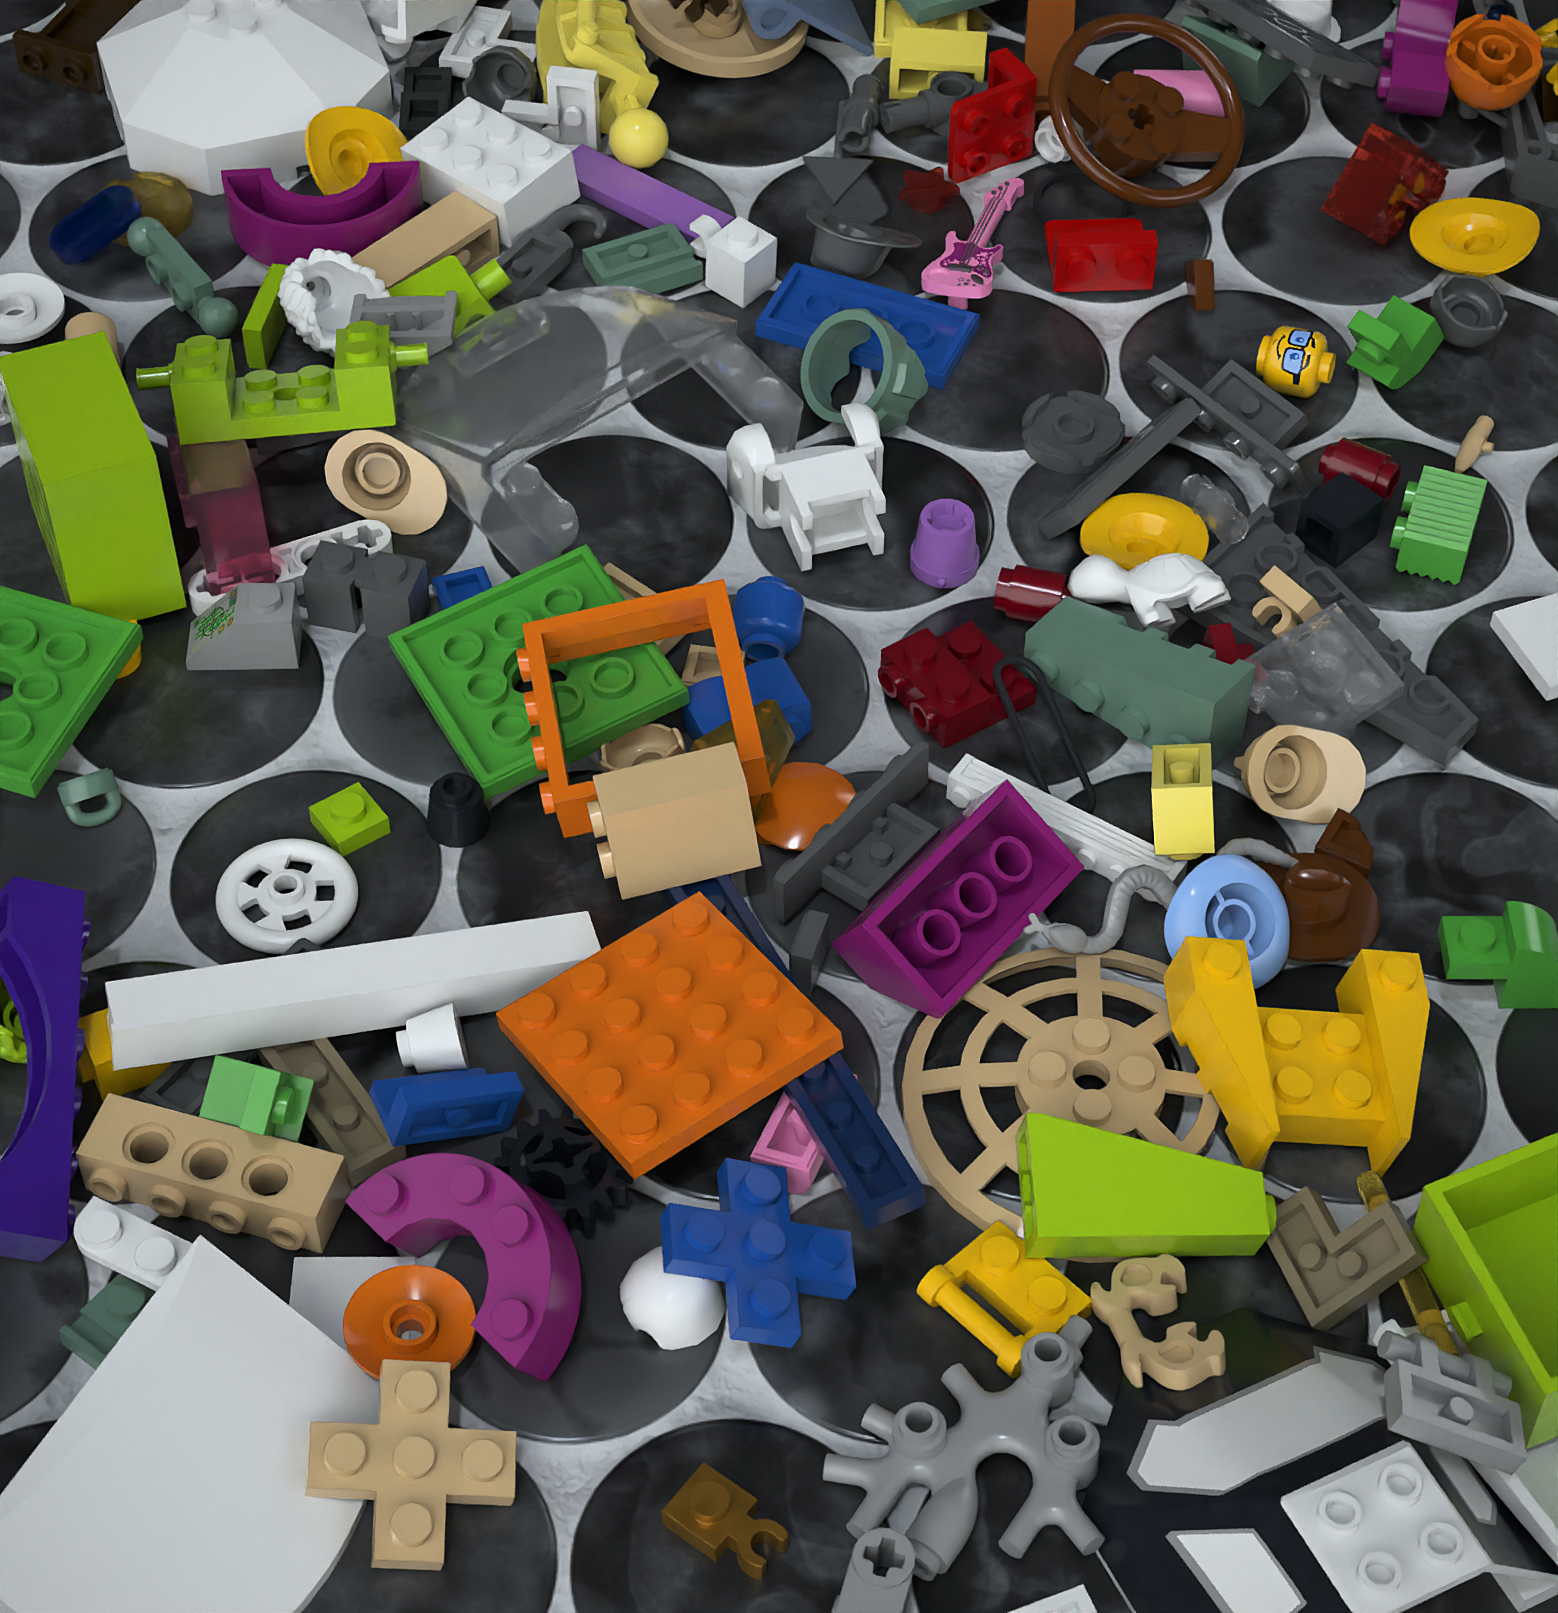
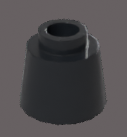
M460 772L448 773L436 780L431 786L429 793L426 828L430 837L438 844L449 848H463L474 845L485 837L490 829L491 817L479 783L473 777Z

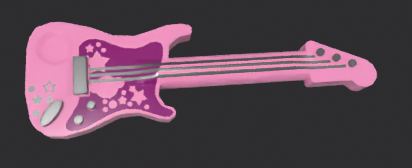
M1008 179L984 195L985 208L967 241L958 240L955 231H950L947 234L945 252L941 257L930 263L921 273L922 290L932 294L948 296L949 306L963 310L968 308V298H983L992 292V268L1003 259V246L996 245L992 248H986L1004 211H1010L1016 199L1024 195V181L1022 179Z

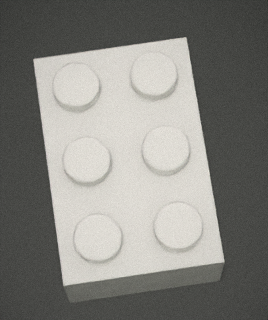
M469 96L400 148L403 161L419 160L423 201L433 205L456 190L497 216L499 243L508 248L515 244L530 229L536 230L555 211L572 204L580 197L573 154L570 149Z

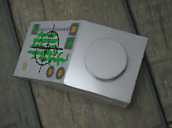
M295 582L239 583L193 620L190 625L186 657L187 670L299 669L302 623Z

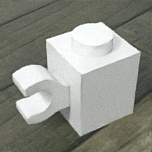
M701 215L690 224V229L700 236L691 242L689 246L695 255L706 258V287L741 308H745L775 284L776 237L740 216L724 228H721L708 215Z

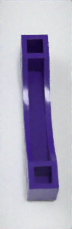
M14 876L0 891V977L4 981L19 1014L26 1043L28 1081L22 1115L10 1144L0 1157V1256L42 1263L69 1241L76 1220V1210L74 1205L69 1204L70 1181L76 1173L79 1161L76 1157L78 1147L72 1144L73 1122L78 1116L82 1101V1091L80 1086L75 1085L76 1064L81 1058L85 1043V1033L82 1028L78 1027L79 1007L85 998L88 985L87 973L81 971L82 950L85 948L89 938L91 922L89 916L84 915L85 891Z

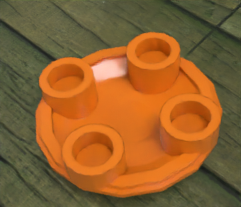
M791 762L772 767L768 770L772 792L749 797L757 843L763 845L773 844L785 850L804 851L811 844L815 834L823 825L832 824L848 808L850 801L856 794L852 783L838 771L818 763Z

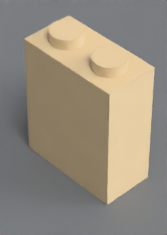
M734 742L593 776L598 800L587 802L588 812L595 838L607 837V842L596 844L604 878H617L622 900L762 866L747 782Z

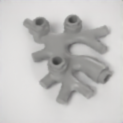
M1072 1315L1059 1334L1044 1332L1030 1338L1024 1344L1021 1351V1375L1011 1386L1002 1391H985L961 1363L951 1366L942 1375L941 1381L958 1401L961 1408V1418L950 1428L946 1427V1421L942 1413L927 1403H911L900 1409L896 1415L876 1403L871 1404L863 1416L861 1427L887 1441L889 1444L888 1453L880 1458H857L827 1453L823 1469V1481L856 1485L864 1488L867 1492L865 1499L846 1524L850 1534L859 1539L867 1531L878 1528L907 1486L912 1483L926 1484L931 1489V1497L904 1535L912 1543L915 1551V1568L913 1572L915 1576L931 1581L937 1573L945 1574L967 1542L976 1521L979 1498L975 1471L978 1464L985 1457L992 1454L1009 1453L1017 1456L1028 1465L1032 1473L1033 1487L1030 1495L998 1541L1001 1549L1014 1558H1022L1042 1527L1056 1525L1066 1533L1084 1556L1095 1552L1103 1544L1105 1537L1083 1512L1077 1501L1076 1491L1088 1487L1098 1472L1099 1433L1090 1421L1078 1415H1066L1056 1419L1051 1424H1049L1047 1417L1049 1407L1063 1404L1073 1392L1074 1373L1083 1361L1080 1349L1093 1331L1091 1325L1082 1317Z

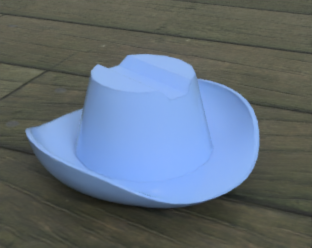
M1221 854L1203 861L1182 881L1168 907L1164 922V937L1168 952L1173 960L1186 936L1245 940L1254 989L1265 985L1280 972L1289 952V914L1279 887L1261 867L1243 856Z

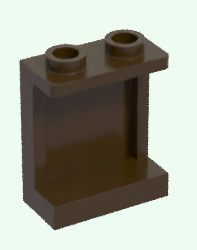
M65 0L66 5L38 34L18 29L12 35L19 71L100 95L105 90L97 42L141 0Z

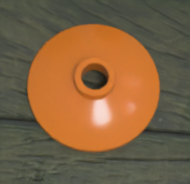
M424 1265L396 1266L375 1274L354 1292L344 1313V1341L354 1362L364 1372L380 1380V1367L383 1359L451 1363V1371L465 1358L473 1344L476 1330L471 1324L476 1317L473 1301L465 1287L448 1273ZM409 1330L418 1331L422 1334V1336L412 1340L400 1338L403 1333Z

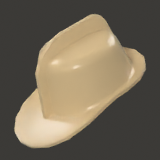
M373 429L353 430L340 437L329 450L324 467L326 483L334 497L348 509L367 519L378 520L386 524L391 532L400 535L420 534L432 528L444 514L448 494L446 481L439 467L427 456L400 440Z
M1277 725L1253 740L1245 750L1244 756L1236 757L1234 760V766L1241 770L1242 783L1247 793L1262 811L1277 817L1314 824L1329 823L1338 808L1350 813L1358 805L1365 788L1366 768L1360 752L1348 739L1331 732L1296 725Z

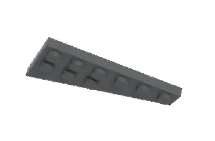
M1262 503L1212 549L1203 561L1206 566L1221 577L1225 587L1228 589L1231 600L1224 605L1197 613L1192 611L1189 604L1173 609L1205 628H1208L1209 625L1231 623L1236 645L1252 644L1255 655L1260 660L1445 766L1475 735L1479 719L1437 676L1425 675L1410 660L1412 651L1400 639L1392 642L1379 628L1380 619L1328 567L1317 566L1304 553L1305 544L1293 532L1286 535L1273 522L1275 514ZM1274 565L1313 596L1327 616V619L1313 634L1298 623L1294 635L1287 641L1280 642L1271 630L1280 622L1282 614L1271 616L1262 626L1252 616L1254 606L1260 600L1270 597L1259 581Z

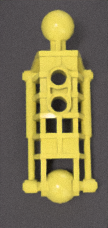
M543 0L537 20L535 44L538 73L543 88L542 104H548L546 76L550 65L597 70L601 133L609 134V146L612 154L620 163L636 170L652 167L665 155L668 148L669 133L666 124L659 115L647 109L659 84L657 75L651 74L645 65L646 56L644 51L639 48L633 26L625 23L627 14L626 4L620 0Z

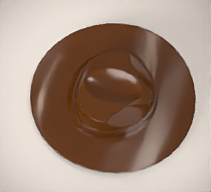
M1306 852L1289 853L1291 857L1299 861L1291 869L1263 861L1255 863L1274 880L1286 902L1290 923V945L1287 959L1305 962L1344 960L1357 956L1361 949H1368L1376 939L1381 918L1379 903L1372 886L1353 866L1329 855Z

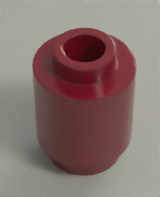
M1345 437L1337 445L1330 443L1326 447L1318 466V473L1324 475L1323 486L1344 472L1384 498V505L1391 499L1402 471L1401 465L1392 462L1391 455Z
M1016 564L1014 569L1002 567L996 585L993 609L1006 612V618L1036 624L1066 596L1073 598L1067 587L1068 574Z

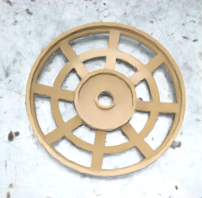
M1055 947L1019 953L993 963L942 1017L937 1019L927 1014L918 1027L906 1056L901 1093L903 1121L914 1157L930 1184L954 1210L983 1231L999 1219L1024 1241L1022 1216L993 1202L980 1191L1005 1166L1019 1174L1015 1135L1026 1113H1043L1136 1139L1142 1138L1144 1141L1196 1155L1203 1150L1214 1132L1221 1108L1213 1093H1205L1196 1076L1197 1073L1165 1069L1164 1062L1154 1045L1173 1033L1167 1002L1139 987L1115 980L1101 979V966L1148 976L1164 983L1163 976L1169 967L1168 965L1154 959L1114 949H1109L1102 954L1086 955L1080 952L1074 954L1066 953ZM1051 965H1076V978H1062L1041 982L1019 990L1009 997L987 986L991 982L1020 971ZM1077 993L1078 1015L1061 1018L1049 1024L1024 1008L1047 997ZM1102 994L1132 1001L1151 1010L1155 1015L1135 1028L1121 1021L1103 1017ZM964 999L987 1012L970 1034L962 1053L960 1066L923 1071L925 1053L934 1031L942 1019ZM1002 1023H1005L1027 1039L1021 1049L1017 1062L980 1063L986 1043ZM1082 1075H1094L1101 1078L1106 1083V1086L1100 1090H1085L1079 1087L1074 1080ZM1014 1086L1015 1097L1022 1116L1003 1133L995 1125L985 1108L980 1093L981 1087ZM960 1089L961 1102L967 1120L979 1140L986 1147L961 1174L947 1160L932 1135L923 1108L922 1095ZM1165 1093L1202 1098V1105L1197 1120L1182 1141L1158 1119L1163 1108ZM1271 1146L1255 1168L1256 1171L1263 1172ZM1083 1257L1055 1259L1085 1263L1122 1262L1123 1260L1147 1257Z

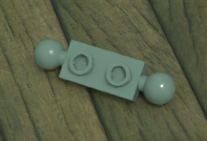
M152 217L136 219L128 229L127 241L135 253L146 257V266L153 281L157 285L163 283L170 291L176 307L181 312L187 311L207 335L216 338H224L231 335L239 323V313L235 305L225 298L215 297L212 280L166 230L161 222Z

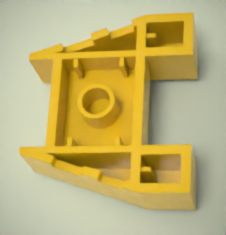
M1186 936L1163 976L1171 1029L1181 1047L1188 1046L1200 1068L1196 1076L1205 1093H1213L1228 1122L1225 1132L1243 1167L1255 1170L1273 1141L1367 1147L1373 1177H1383L1411 1136L1430 1009L1419 953L1361 949L1335 989L1340 1013L1257 1007L1245 940Z

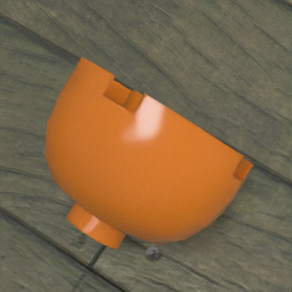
M1475 14L1462 20L1451 32L1444 59V65L1450 78L1449 88L1460 101L1472 108L1485 111L1504 110L1524 99L1536 83L1543 65V59L1540 54L1542 43L1538 35L1528 25L1514 17L1501 15L1500 20L1496 21L1484 20L1486 14Z

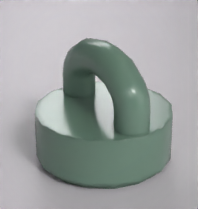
M108 767L59 783V787H57L63 807L69 819L76 825L84 827L102 825L113 819L120 810L121 796L118 791V785L112 769L109 770ZM104 793L107 803L102 809L90 813L81 811L79 801Z

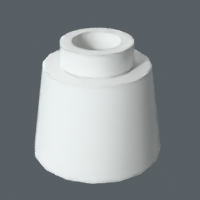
M454 1002L407 1019L406 1030L396 1032L398 1050L404 1068L415 1066L418 1074L469 1069L465 1037Z

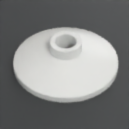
M32 273L0 275V344H16L36 339L51 331L60 322L65 312V300L57 284L46 277Z

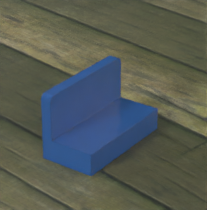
M479 1067L375 1080L372 1083L369 1094L394 1147L508 1131L523 1095L524 1088L515 1071L488 1074L484 1068Z

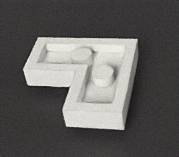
M474 5L457 34L452 33L439 57V67H451L452 76L467 79L473 66L472 60L476 56L497 45L515 47L531 59L536 71H538L536 45L506 40L513 27L512 11Z
M550 65L546 76L548 104L506 99L502 114L571 151L581 144L598 152L601 151L597 70Z

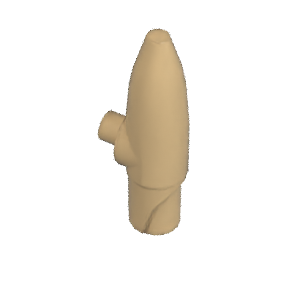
M1478 417L1475 425L1468 431L1456 456L1455 473L1462 474L1473 465L1477 457L1481 456L1483 452L1492 453L1494 443L1487 442V438L1494 427V422L1490 417Z

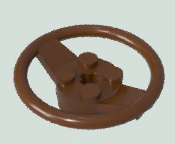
M1119 13L1100 17L1082 26L1068 38L1058 52L1052 66L1047 99L1049 100L1051 118L1066 152L1078 168L1095 184L1130 203L1152 208H1177L1191 205L1207 198L1224 185L1238 164L1244 145L1245 117L1238 90L1228 70L1216 54L1198 37L1179 25L1159 17L1140 13ZM1128 32L1147 34L1160 38L1181 49L1204 70L1221 99L1225 118L1182 110L1184 105L1182 94L1177 89L1165 86L1149 76L1121 71L1109 83H1106L1077 67L1074 63L1090 44L1108 35ZM1072 118L1083 128L1085 142L1090 138L1094 149L1102 157L1100 160L1092 154L1082 141ZM1166 161H1217L1213 168L1201 179L1178 188L1161 189L1146 187L1121 177H1142L1146 172L1156 170Z

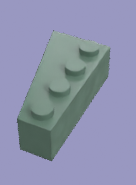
M1066 596L1026 632L1024 657L1030 659L1040 668L1048 686L1075 702L1082 710L1091 712L1116 727L1128 738L1137 740L1152 749V745L1211 743L1212 771L1242 743L1256 665L1238 659L1232 665L1216 659L1215 650L1197 643L1190 649L1170 643L1167 632L1151 626L1143 632L1135 630L1128 626L1125 617ZM1023 666L1022 671L1037 681L1032 671Z

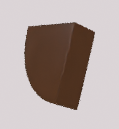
M1212 259L1184 261L1187 292L1192 308L1195 311L1213 310V307H1215L1214 262H1212Z
M1338 808L1315 845L1314 853L1329 855L1345 861L1359 871L1367 880L1373 862V847L1370 846L1367 837L1360 829L1361 823L1348 812Z

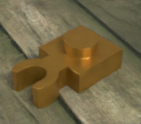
M705 1462L701 1464L661 1510L662 1525L715 1562L727 1548L731 1549L737 1554L738 1563L743 1572L758 1580H762L767 1574V1561L762 1556L756 1554L753 1548L760 1544H769L783 1554L788 1549L789 1535L782 1525L769 1519H753L758 1513V1499Z

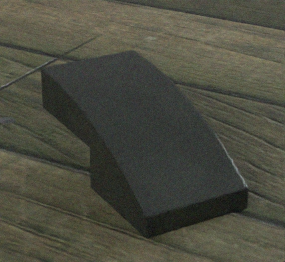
M405 67L403 92H401L399 130L404 136H417L451 110L453 88L451 67Z

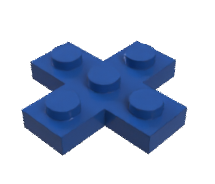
M726 1158L717 1171L720 1211L669 1203L661 1214L663 1273L725 1282L730 1339L792 1348L801 1336L798 1293L847 1300L856 1288L851 1232L791 1222L785 1167Z

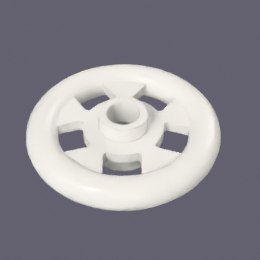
M295 838L265 842L241 854L223 873L216 892L217 914L226 931L241 944L251 949L271 954H284L301 938H306L318 946L326 943L348 924L355 912L358 901L357 879L345 858L326 845L311 840ZM290 862H302L312 865L310 872L307 874L299 870L287 869ZM259 870L269 874L261 881L258 888L246 884L247 880ZM334 885L335 896L333 901H316L317 886ZM285 889H294V891L287 894L278 893ZM254 904H258L261 911L267 915L256 923L251 922L242 912ZM304 915H309L311 924L298 929L286 930L284 921H293Z

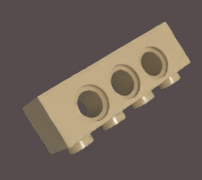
M108 1093L76 1152L86 1190H90L102 1199L108 1201H120L123 1199L149 1206L155 1212L166 1217L175 1218L182 1215L208 1222L214 1228L225 1233L236 1234L241 1231L269 1239L275 1245L288 1250L303 1248L322 1254L345 1206V1200L351 1193L344 1155L241 1130L235 1126ZM218 1176L214 1179L205 1180L209 1177ZM271 1192H278L274 1195L264 1196L265 1194Z

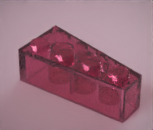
M173 416L176 434L166 436L169 456L185 527H196L210 595L228 593L239 583H276L259 486L246 440L239 439L180 445L176 417Z

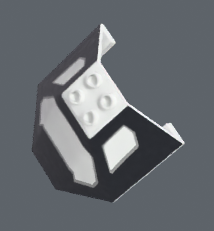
M1238 1308L1196 1327L1197 1340L1201 1342L1207 1340L1212 1330H1218L1222 1334L1226 1353V1370L1223 1375L1210 1376L1202 1383L1187 1390H1172L1159 1384L1145 1372H1142L1143 1387L1136 1388L1123 1371L1099 1449L1098 1472L1093 1481L1088 1485L1082 1510L1105 1537L1103 1544L1095 1553L1132 1613H1401L1483 1572H1490L1518 1613L1558 1595V1565L1515 1517L1468 1459L1388 1430L1383 1374L1391 1367V1364L1387 1359L1378 1355L1376 1346L1245 1308Z

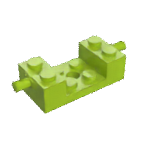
M357 321L348 324L343 329H336L334 369H329L324 365H310L301 368L295 373L276 374L272 370H256L246 374L244 377L236 378L231 340H217L216 337L211 335H199L187 339L185 343H177L175 359L168 366L136 368V380L139 392L142 390L171 388L180 445L394 426L396 425L397 399L395 371L397 367L429 365L427 342L395 346V343L391 341L389 324L377 325L372 321Z

